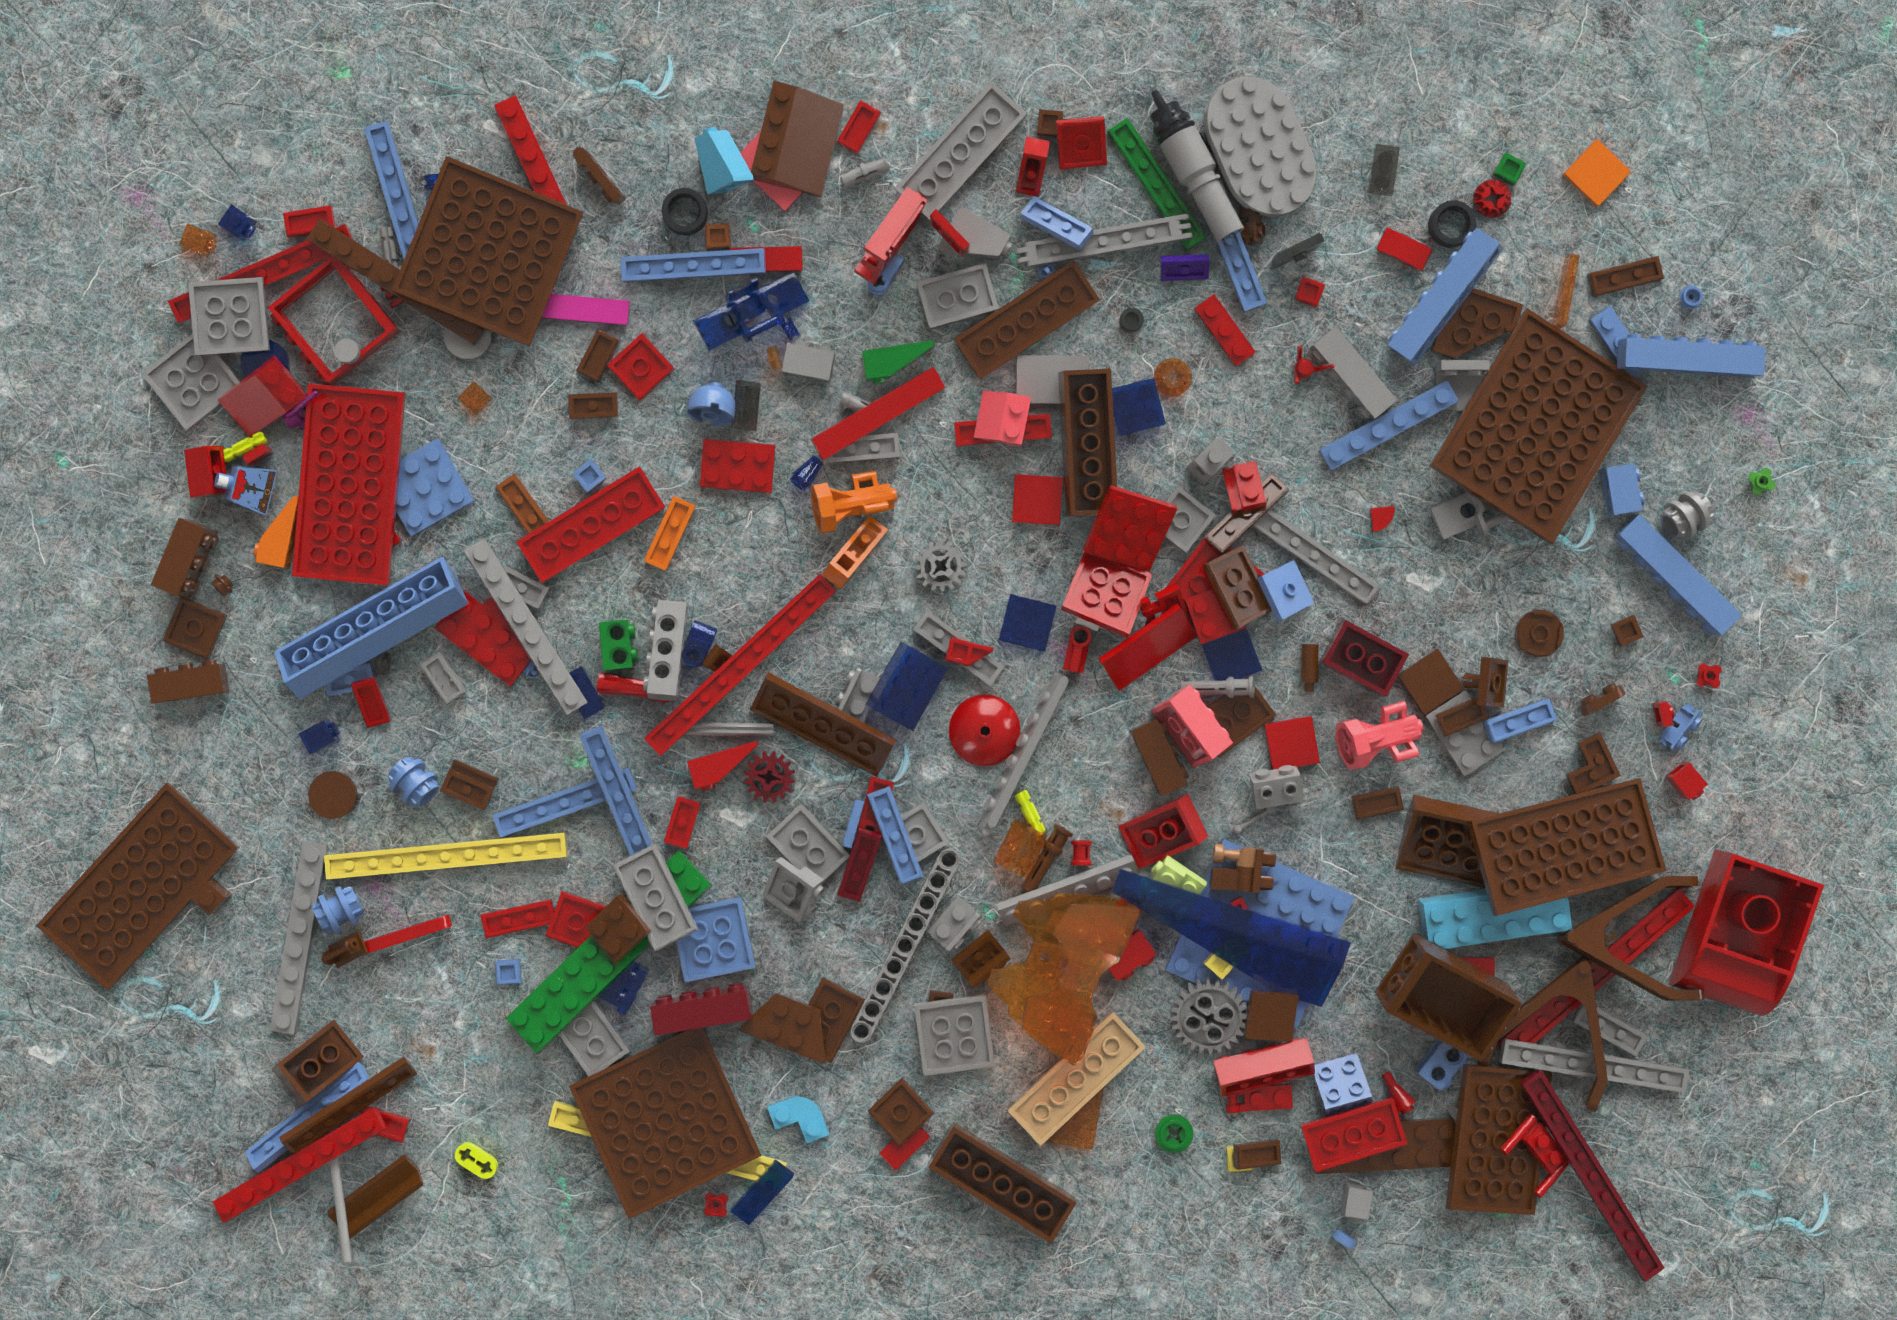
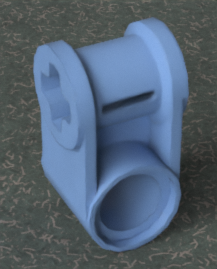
M895 254L878 278V280L882 279V285L874 287L872 283L867 281L869 292L875 296L884 295L888 291L893 279L899 273L905 258Z

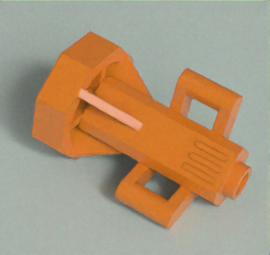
M875 470L852 474L851 480L854 490L842 492L829 488L828 483L811 486V505L819 534L836 531V524L846 517L861 514L868 515L893 509L894 503L897 502L895 488H890L889 483L878 485ZM871 481L872 483L871 487H859L861 482Z

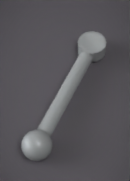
M1276 806L1266 808V810L1240 826H1234L1232 829L1233 834L1239 835L1244 828L1268 813H1275Z

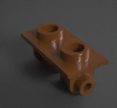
M1240 204V218H1249V222H1241L1244 229L1240 232L1244 244H1253V239L1254 242L1263 244L1266 229L1264 223H1262V216L1260 213L1250 208L1246 209Z
M357 930L328 946L329 950L323 953L321 960L324 964H335L337 968H340L368 953L360 931Z

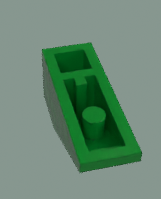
M934 340L862 351L867 382L872 381V385L886 383V379L892 378L934 348Z

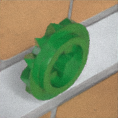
M1170 1114L1163 1117L1156 1125L1155 1138L1163 1150L1170 1153H1179L1187 1149L1191 1144L1193 1128L1190 1122L1183 1116ZM1167 1126L1172 1127L1174 1130L1180 1128L1178 1132L1180 1141L1174 1137L1168 1138L1170 1132Z

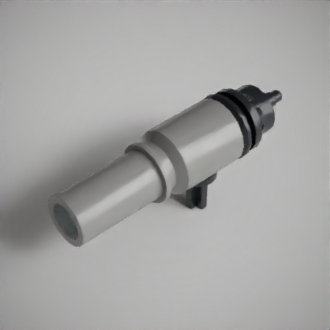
M1154 90L1151 95L1158 109L1150 115V118L1154 124L1153 133L1155 137H1159L1157 143L1160 144L1179 183L1188 187V196L1194 198L1216 242L1221 243L1234 237L1244 229V226L1227 196L1228 193L1220 180V175H1216L1214 172L1216 163L1211 155L1212 149L1205 132H1198L1194 126L1195 122L1190 120L1189 113L1182 110L1177 101L1166 104L1159 91Z

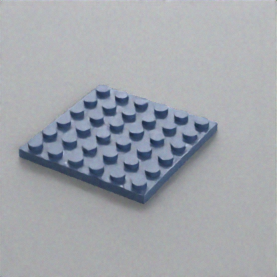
M1222 839L1220 843L1224 845V849L1240 850L1243 848L1225 839ZM1223 859L1222 863H1213L1212 861L1211 866L1236 869V862ZM1277 862L1275 867L1262 866L1261 875L1274 877L1272 890H1260L1259 893L1214 890L1209 888L1210 866L1204 879L1207 881V885L1193 904L1165 970L1197 984L1198 978L1202 984L1205 983L1207 977L1210 978L1211 983H1214L1216 978L1219 977L1203 962L1231 930L1219 907L1241 896L1253 918L1236 928L1254 944L1223 980L1219 978L1220 985L1228 981L1229 990L1232 987H1236V995H1243L1241 1002H1246L1247 1007L1251 990L1296 993L1299 998L1294 1027L1297 1028L1355 897Z

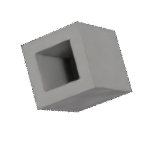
M1345 1183L1341 1212L1344 1216H1347V1220L1361 1222V1219H1369L1373 1195L1370 1187Z

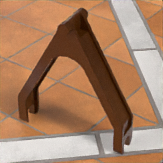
M1665 876L1655 879L1574 926L1572 930H1568L1557 937V942L1560 945L1573 950L1661 1000H1704V990H1673L1612 956L1605 947L1603 938L1604 930L1609 920L1663 888H1692V886H1698V876Z
M1580 957L1574 964L1520 1006L1518 1014L1512 1017L1508 1023L1505 1033L1499 1036L1495 1042L1492 1052L1482 1062L1478 1060L1477 1063L1478 1065L1488 1066L1498 1040L1550 999L1560 995L1572 996L1582 1002L1587 1012L1596 1078L1585 1105L1587 1106L1586 1109L1596 1112L1608 1078L1591 966L1587 958Z

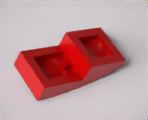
M1386 228L1376 248L1379 253L1395 258L1401 264L1422 272L1433 251L1430 247L1389 228Z

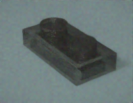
M1375 145L1368 193L1384 196L1393 195L1400 147Z
M736 380L734 396L735 416L734 420L732 419V428L757 431L761 383Z

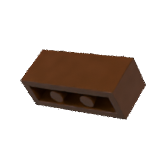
M217 660L203 661L201 667L193 668V663L178 665V670L169 671V667L154 669L155 674L147 675L151 704L229 692L225 664H217Z
M1155 718L1130 730L1160 796L1188 785L1185 780L1189 778L1184 765L1179 766L1175 758L1179 754L1173 743L1169 744L1165 735H1168L1169 732L1163 721L1159 722Z

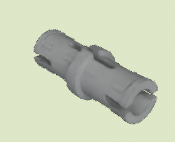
M885 156L867 164L863 162L859 164L860 167L840 173L846 189L864 180L866 182L871 181L870 178L890 171Z

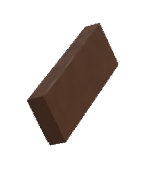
M1659 256L1587 274L1593 297L1664 279Z

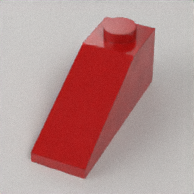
M758 740L687 761L695 789L701 788L702 792L716 788L715 783L720 782L759 745Z

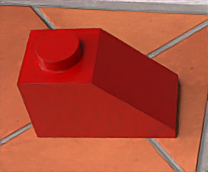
M1026 137L1016 187L1017 193L1039 197L1050 141Z

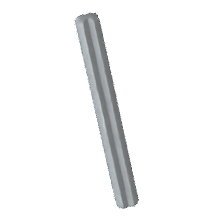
M656 722V723H655V728H656L661 722ZM697 722L685 735L771 737L774 735V725L771 723Z

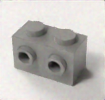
M1284 765L1274 770L1260 769L1255 773L1249 774L1252 801L1256 809L1304 801L1301 775L1296 766Z

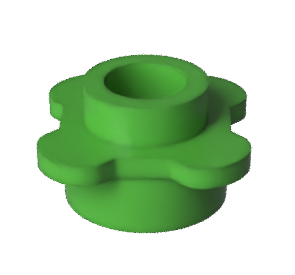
M1763 468L1761 472H1751L1748 475L1752 492L1755 495H1760L1765 490H1774L1776 484L1771 479L1770 469Z

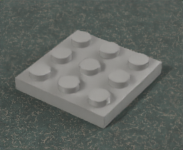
M264 278L188 282L195 356L270 351Z
M193 333L141 373L186 431L191 430L219 408L221 404L218 399L240 382L239 378L220 354L195 356Z
M985 994L914 1004L924 1076L995 1066Z

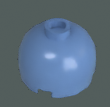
M710 382L708 385L698 387L690 395L687 415L691 419L700 423L703 422V419L713 420L710 424L713 426L729 425L734 420V397L720 383Z

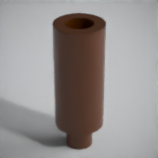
M1301 644V682L1305 683V692H1314V683H1318L1319 644Z

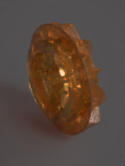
M1165 359L1158 364L1154 371L1155 386L1164 395H1181L1191 385V370L1189 365L1181 359ZM1171 367H1173L1175 374L1183 375V377L1176 379L1175 387H1173L1170 379H1163V377L1170 374Z

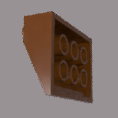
M773 81L751 169L753 179L821 197L844 104L797 86Z
M1413 795L1406 815L1395 869L1485 888L1467 822L1499 813Z

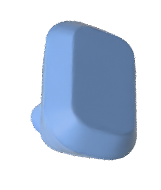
M1047 264L1037 270V275L1041 280H1044L1057 270L1053 264Z
M532 661L524 669V674L529 678H535L539 674Z

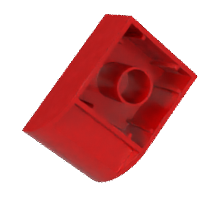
M1714 849L1668 985L1682 990H1704L1705 998L1758 1016L1769 1014L1779 1004L1791 983L1824 885L1733 853Z

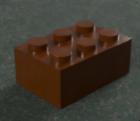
M178 518L151 586L178 597L191 598L192 594H196L200 586V581H198L200 574L205 572L209 564V559L207 558L210 550H214L218 543V531L193 520Z

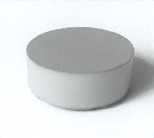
M347 338L340 340L334 349L336 358L344 364L356 362L361 353L359 345Z

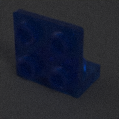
M634 961L598 997L618 1007L617 1012L626 1015L650 969Z

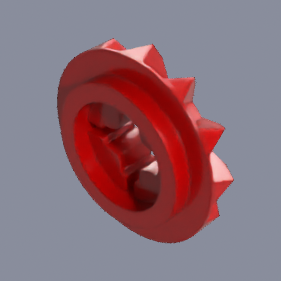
M1486 180L1476 188L1473 195V203L1481 215L1488 218H1497L1509 209L1512 204V193L1507 185L1499 180ZM1490 192L1501 196L1496 201V205H1493L1492 201H1484L1490 196Z

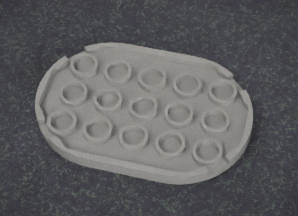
M1239 77L1223 84L1210 98L1207 111L1204 114V129L1230 192L1246 209L1250 208L1260 213L1261 216L1278 217L1291 213L1300 207L1310 196L1316 180V164L1290 101L1275 85L1257 77Z

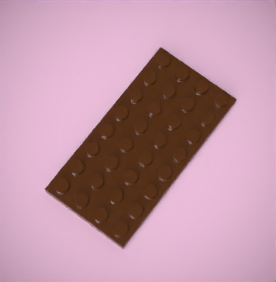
M1641 778L1467 822L1493 916L1667 871Z
M166 783L36 926L108 991L191 902V898L199 889L212 879L240 847L170 783Z

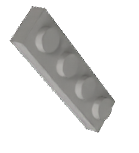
M928 610L913 629L946 654L951 637L969 641ZM986 655L970 666L962 665L989 686L992 685L1004 668L1003 665L989 655Z

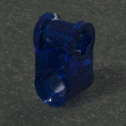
M694 620L682 654L685 664L692 668L702 665L709 648L712 646L718 628ZM697 650V655L700 656V659L690 663L691 659L688 657V654L694 653Z

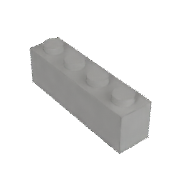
M1336 326L1310 347L1313 351L1311 355L1319 364L1335 365L1333 369L1327 371L1328 376L1334 382L1338 381L1343 386L1342 392L1350 401L1354 400L1359 407L1357 409L1365 419L1369 418L1371 421L1376 419L1397 401Z

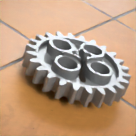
M1207 977L1206 982L1202 984L1198 978L1196 986L1188 982L1189 990L1181 988L1180 994L1182 997H1174V1001L1177 1004H1171V1010L1174 1012L1170 1014V1020L1174 1021L1172 1029H1178L1176 1031L1177 1038L1183 1036V1045L1190 1042V1050L1199 1046V1053H1202L1204 1048H1208L1209 1054H1212L1213 1048H1217L1218 1052L1222 1053L1223 1045L1231 1049L1230 1041L1238 1043L1237 1035H1244V1030L1241 1027H1245L1247 1011L1244 1010L1247 1009V1003L1241 1002L1243 1000L1242 994L1236 995V987L1228 989V981L1220 985L1219 978H1216L1215 982L1211 983L1210 978ZM1202 997L1210 999L1206 1004H1202L1198 1000ZM1223 1008H1230L1232 1010L1229 1014L1219 1012ZM1190 1017H1196L1199 1019L1197 1023L1193 1024L1189 1023L1187 1020ZM1211 1028H1218L1220 1030L1217 1034H1210L1208 1031Z

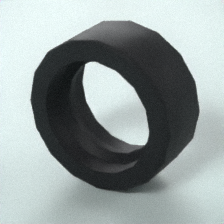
M684 187L675 189L663 201L661 210L663 220L669 229L676 234L684 236L696 234L706 224L708 218L707 204L701 194L695 190ZM680 198H690L698 205L699 216L691 225H679L672 219L671 207Z
M1458 200L1446 201L1440 204L1432 212L1428 221L1429 233L1432 239L1440 246L1447 248L1462 245L1465 236L1469 232H1473L1477 225L1476 216L1472 208L1465 202ZM1448 210L1460 212L1466 220L1465 231L1457 238L1444 236L1438 226L1440 216Z

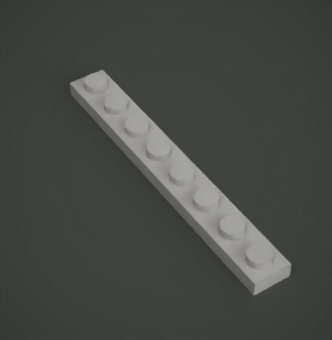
M485 538L464 550L463 553L565 715L567 716L588 703Z
M306 840L302 842L270 1031L296 1034L316 920L312 905L319 901L318 896H320L325 868L324 855H327L329 844Z
M1505 1038L1502 1040L1499 1062L1502 1064L1596 1078L1594 1056L1591 1052ZM1604 1055L1608 1081L1686 1093L1690 1069Z

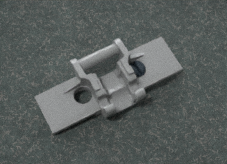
M1465 489L1464 494L1430 508L1443 539L1477 525L1481 534L1488 532V529L1510 520V518L1502 513L1484 520L1482 512L1492 507Z

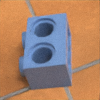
M1437 1039L1414 1070L1441 1091L1443 1088H1448L1454 1080L1453 1075L1458 1069H1463V1064L1468 1063L1469 1055L1456 1049V1056L1453 1059H1447V1051L1454 1047ZM1435 1067H1441V1075L1437 1078H1432V1070Z

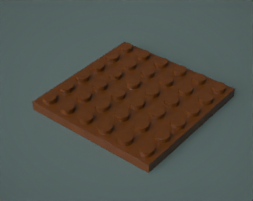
M446 156L392 292L530 347L583 212Z
M704 1028L684 1031L569 1086L629 1219L762 1156Z

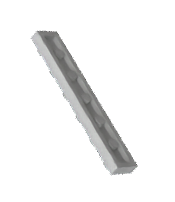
M1128 855L997 903L996 905L1002 922L1006 926L1137 878L1139 875L1132 855Z

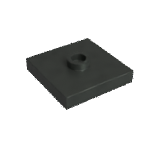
M1318 233L1279 252L1272 259L1271 263L1274 269L1293 260L1295 263L1308 257L1307 253L1317 249L1325 240L1322 234Z

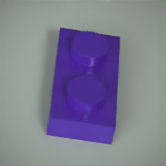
M1209 254L1161 256L1160 280L1209 279Z

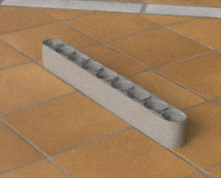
M944 848L939 852L853 1021L850 1032L851 1037L856 1042L864 1043L871 1038L960 861L957 851L953 848ZM952 853L956 858L955 862L952 865H945L942 862L944 854ZM936 874L942 875L945 879L944 884L940 887H936L931 883V878ZM922 897H932L934 900L933 905L930 908L922 907L920 904ZM914 917L920 918L923 922L922 927L916 930L912 929L909 925V921ZM908 939L911 941L912 947L907 951H903L898 946L899 941ZM896 960L901 964V968L897 972H891L887 968L888 963ZM887 982L890 990L887 993L878 992L876 988L878 983ZM874 1003L878 1005L879 1011L875 1015L868 1014L865 1009L866 1006ZM865 1025L868 1028V1033L865 1036L857 1035L855 1033L856 1026Z

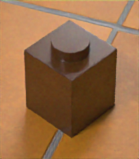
M212 879L207 881L191 900L205 913L211 915L216 913L232 894L217 880Z

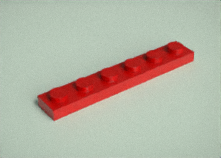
M514 95L495 104L497 113L534 192L567 205L517 96Z

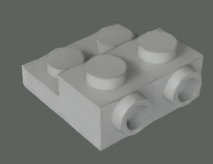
M780 857L774 863L762 896L800 923L807 917L811 918L817 911L818 906L815 902L825 891V888L822 887L824 879L807 867L799 870Z

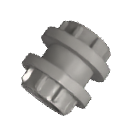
M1685 492L1679 496L1678 501L1672 500L1664 506V513L1661 514V523L1671 537L1679 540H1689L1696 535L1697 531H1703L1710 527L1711 518L1714 517V509L1708 498L1703 494Z

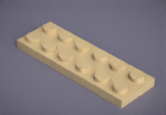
M1112 1011L1007 1110L1041 1146L1144 1050L1146 1046Z

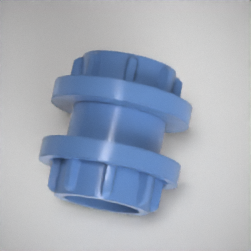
M413 757L403 758L390 770L388 774L389 788L394 793L403 792L401 800L406 806L413 805L415 808H419L427 804L437 794L439 790L438 783L436 782L438 776L433 771L424 773L425 763L421 759H414Z
M338 886L335 888L337 895L326 899L325 895L322 894L318 896L319 901L313 903L312 909L324 933L328 934L334 931L338 934L342 932L341 924L350 920L351 924L355 926L359 924L358 919L364 916V910L353 888L350 886L344 889Z

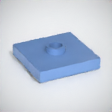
M1294 560L1257 578L1277 622L1314 604Z

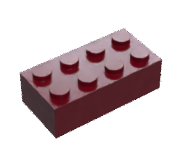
M743 982L729 984V987L720 990L719 986L705 988L703 993L696 994L695 990L685 991L679 997L672 998V994L661 995L650 1006L654 1035L751 1020L754 1014L749 985L743 986Z

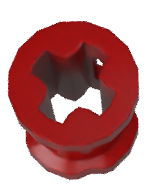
M1072 840L1073 860H1071V865H1092L1090 860V845H1092V841Z

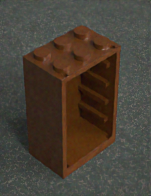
M1415 933L1412 934L1374 991L1387 1013L1481 1062L1492 1052L1495 1042L1499 1036L1505 1033L1508 1023L1512 1017L1518 1014L1522 1004L1507 982Z

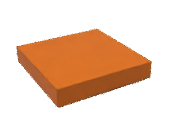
M1596 139L1562 175L1595 207H1598L1631 171L1606 146Z

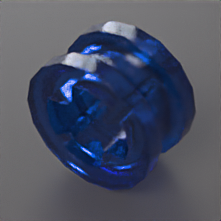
M439 174L423 176V180L426 181L424 189L433 190Z
M789 317L787 322H780V325L791 342L794 336L799 337L801 335Z

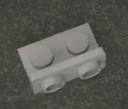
M857 668L856 672L850 671L845 682L849 685L846 693L840 692L835 705L839 706V710L864 722L883 683V679Z
M957 895L929 927L927 933L945 947L948 952L952 948L957 950L964 941L962 936L968 930L972 932L979 925L980 921L978 918L980 914Z

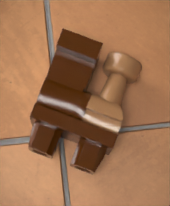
M1214 844L1213 863H1222L1223 859L1235 861L1236 869L1211 866L1210 889L1259 893L1260 890L1273 889L1274 877L1264 876L1261 873L1262 866L1275 867V854L1256 847L1228 850L1224 849L1223 844Z

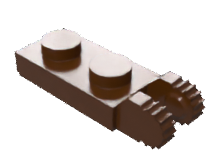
M583 147L575 148L573 150L575 161L582 167L588 168L589 171L586 174L594 184L599 182L604 190L601 193L609 203L614 201L618 205L623 203L626 199L594 157Z

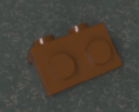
M987 930L954 956L951 961L967 979L972 988L983 984L995 971L1003 968L1011 958L992 933Z

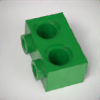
M630 620L599 622L603 671L634 668V663L638 662L637 648H633L632 639L636 638L635 625L630 624ZM616 626H620L624 630V636L619 640L614 639L612 636V630ZM618 650H623L627 656L626 661L622 664L617 663L614 659V655Z

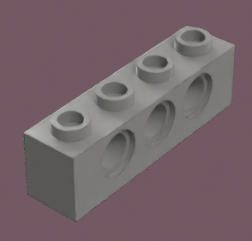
M658 600L657 607H653L652 621H655V629L650 630L649 644L653 645L652 654L648 653L646 659V668H650L649 677H644L643 691H647L649 699L678 701L688 616L687 602ZM666 623L675 625L673 630L669 632L663 631L662 626ZM663 646L672 648L671 652L667 655L660 654L659 650ZM661 669L669 671L668 676L665 678H658L656 673Z

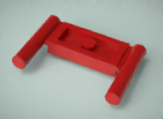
M1529 1114L1500 1148V1151L1507 1156L1520 1140L1523 1141L1545 1171L1548 1172V1175L1534 1191L1538 1198H1542L1568 1167L1569 1162L1542 1123H1538L1537 1118Z

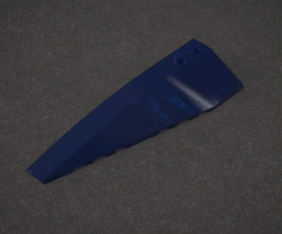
M1120 868L1112 889L1113 893L1274 992L1297 994L1299 996L1298 1000L1320 1007L1323 1006L1344 965L1351 942L1329 933Z

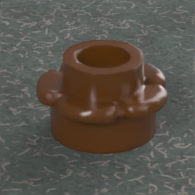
M215 575L216 578L211 583L222 596L232 593L231 587L234 586L225 575L222 577Z

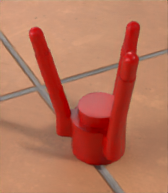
M1299 345L1297 356L1295 357L1297 362L1293 366V373L1295 375L1293 380L1295 384H1299L1300 379H1306L1312 373L1333 369L1335 365L1313 366L1310 360L1302 358V346Z

